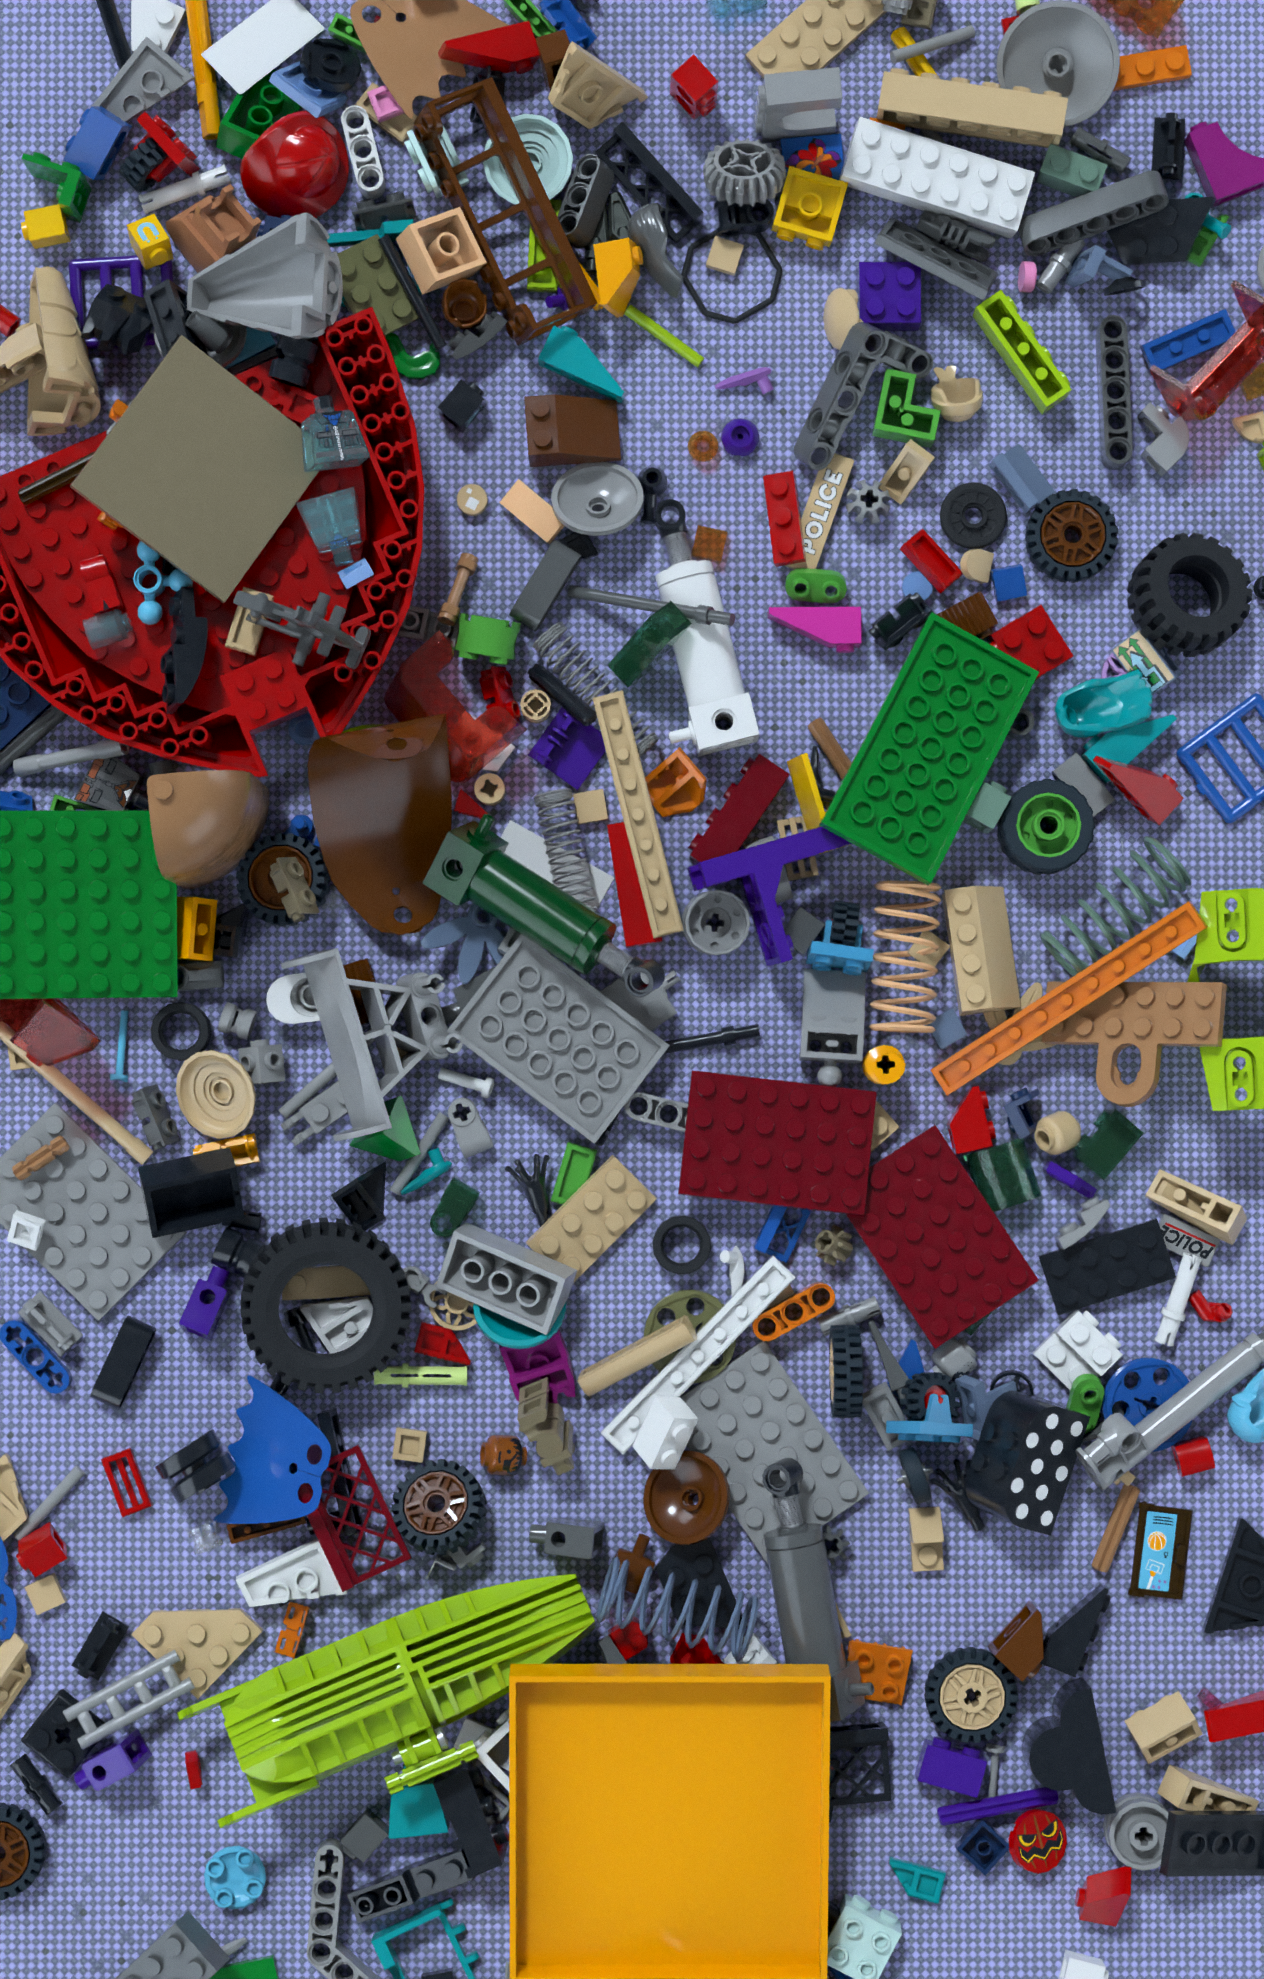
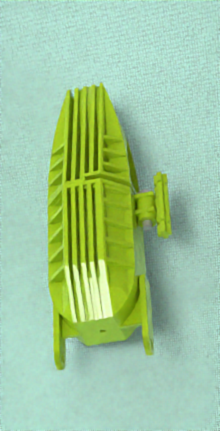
M576 1574L541 1577L490 1586L445 1598L402 1613L274 1667L255 1679L177 1712L180 1721L220 1706L225 1718L224 1725L242 1772L247 1776L256 1803L217 1820L219 1827L223 1828L321 1787L319 1780L396 1747L399 1750L391 1753L394 1763L398 1765L404 1762L406 1768L402 1769L403 1773L401 1774L395 1772L384 1777L391 1795L404 1790L403 1786L408 1785V1787H412L462 1765L461 1761L465 1760L467 1763L479 1758L473 1740L460 1744V1748L457 1750L453 1747L443 1752L442 1750L447 1749L449 1745L442 1728L508 1694L510 1664L554 1663L596 1628L595 1620Z

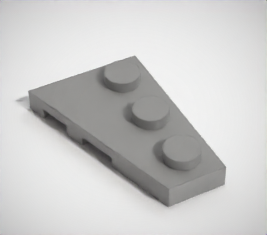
M145 37L92 106H102L128 123L194 80L195 77L152 40Z

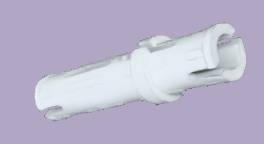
M225 164L201 174L198 171L192 173L193 177L138 196L140 202L144 204L142 208L145 214L197 194L200 196L207 195L206 191L225 184H231V179L227 174L228 171Z
M1183 1252L1167 1305L1162 1308L1163 1318L1157 1336L1154 1339L1161 1344L1167 1343V1346L1172 1347L1174 1346L1180 1323L1185 1320L1186 1315L1184 1311L1200 1262H1202V1258L1193 1254L1190 1256L1189 1253Z

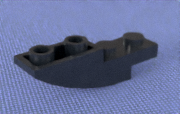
M181 587L169 601V614L173 616V627L170 634L172 646L162 655L160 661V670L165 675L162 700L166 703L167 714H174L192 691L200 674L206 652L207 618L195 616L193 587Z
M460 1849L443 1855L439 1853L393 1871L348 1892L347 1897L359 1924L412 1905L418 1899L469 1882L476 1876L467 1878L465 1869L469 1867V1862L464 1850Z

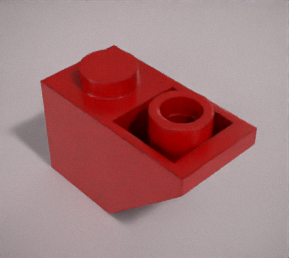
M973 1086L968 1089L947 1123L954 1154L993 1146L992 1139H996L993 1122L987 1121L985 1109H989L988 1098L985 1091H980L979 1086Z

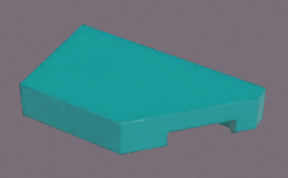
M889 1857V1864L908 1896L939 1903L946 1876L945 1871Z

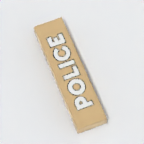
M835 453L829 465L818 471L801 518L806 562L785 565L786 567L791 569H816L855 460Z

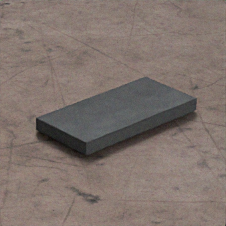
M893 217L888 220L874 242L876 245L981 300L985 299L998 276V273L989 267L943 245L941 242H936L935 239Z

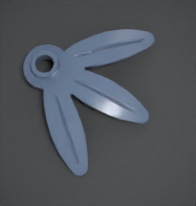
M476 904L469 908L467 917L453 919L438 925L429 931L420 942L424 949H435L447 946L466 935L467 937L462 945L458 961L459 979L465 985L471 981L478 969L484 942L496 965L504 956L497 952L504 939L499 930L494 927L498 919ZM478 912L486 914L485 922L478 920Z

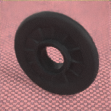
M971 482L955 487L947 494L940 509V523L946 536L956 545L967 549H980L995 542L1002 534L1007 521V511L1003 499L993 488L982 483ZM969 508H977L982 514L981 521L976 524L969 523L965 519V511Z

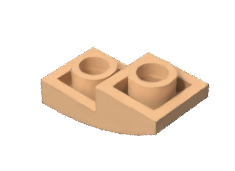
M520 479L515 482L499 502L548 544L554 540L564 527L555 516L552 506Z

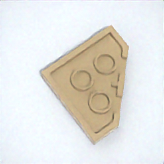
M242 1608L223 1610H154L131 1635L156 1659L176 1650L180 1661L172 1666L180 1681L190 1677L195 1686L190 1692L199 1699L264 1629Z

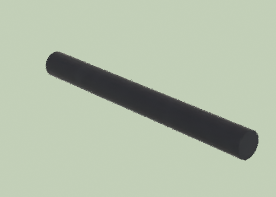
M383 236L378 239V242L436 351L447 346V343L390 236Z

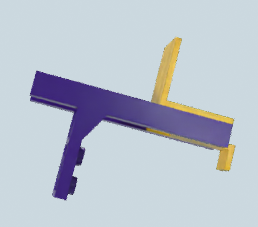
M807 753L787 761L807 831L697 863V865L687 868L694 891L738 878L741 879L766 966L793 960L791 954L794 952L791 937L785 934L782 924L785 923V915L782 907L777 905L775 901L783 865L853 845L819 826L825 810Z

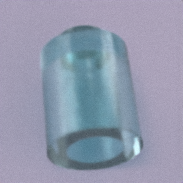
M119 608L83 620L85 633L93 650L128 639V632L133 630L127 612L121 614Z

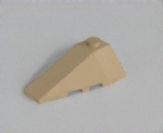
M36 322L21 325L16 329V333L9 336L0 346V394L47 369L42 327Z

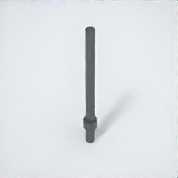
M570 585L567 591L568 597L695 619L696 623L710 625L711 623L732 626L735 622V615L733 613L716 611L713 607L706 605L693 607Z

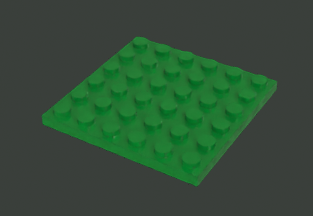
M0 810V999L178 997L177 885L165 879L160 872L154 849L149 810Z

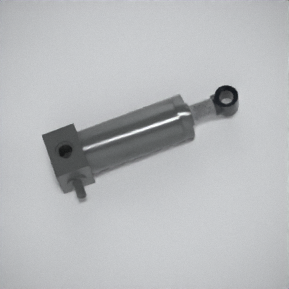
M784 1458L769 1465L763 1473L765 1488L772 1493L773 1498H776L780 1526L766 1532L763 1537L786 1664H828L831 1676L830 1721H840L865 1704L864 1696L874 1693V1685L871 1682H861L858 1660H845L822 1525L802 1521L798 1494L800 1493L799 1484L803 1479V1469L798 1461L793 1458ZM780 1470L785 1474L786 1482L781 1479Z

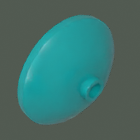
M473 1303V1310L478 1327L490 1340L504 1347L524 1349L544 1343L559 1330L565 1318L566 1303L547 1335Z

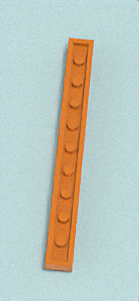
M1188 901L931 1069V1072L947 1096L1203 931L1207 928V925L1192 902Z

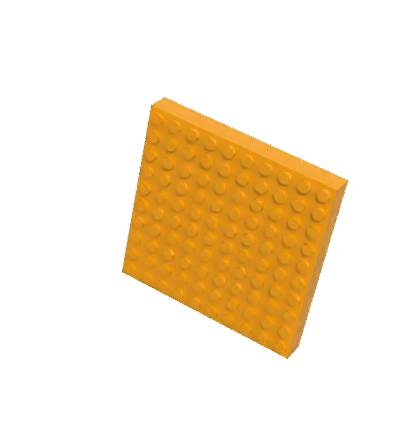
M510 1664V1979H827L831 1676L828 1664Z

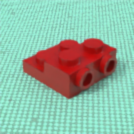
M1042 605L1010 622L988 638L991 642L989 643L990 645L1039 671L1036 680L1074 656Z

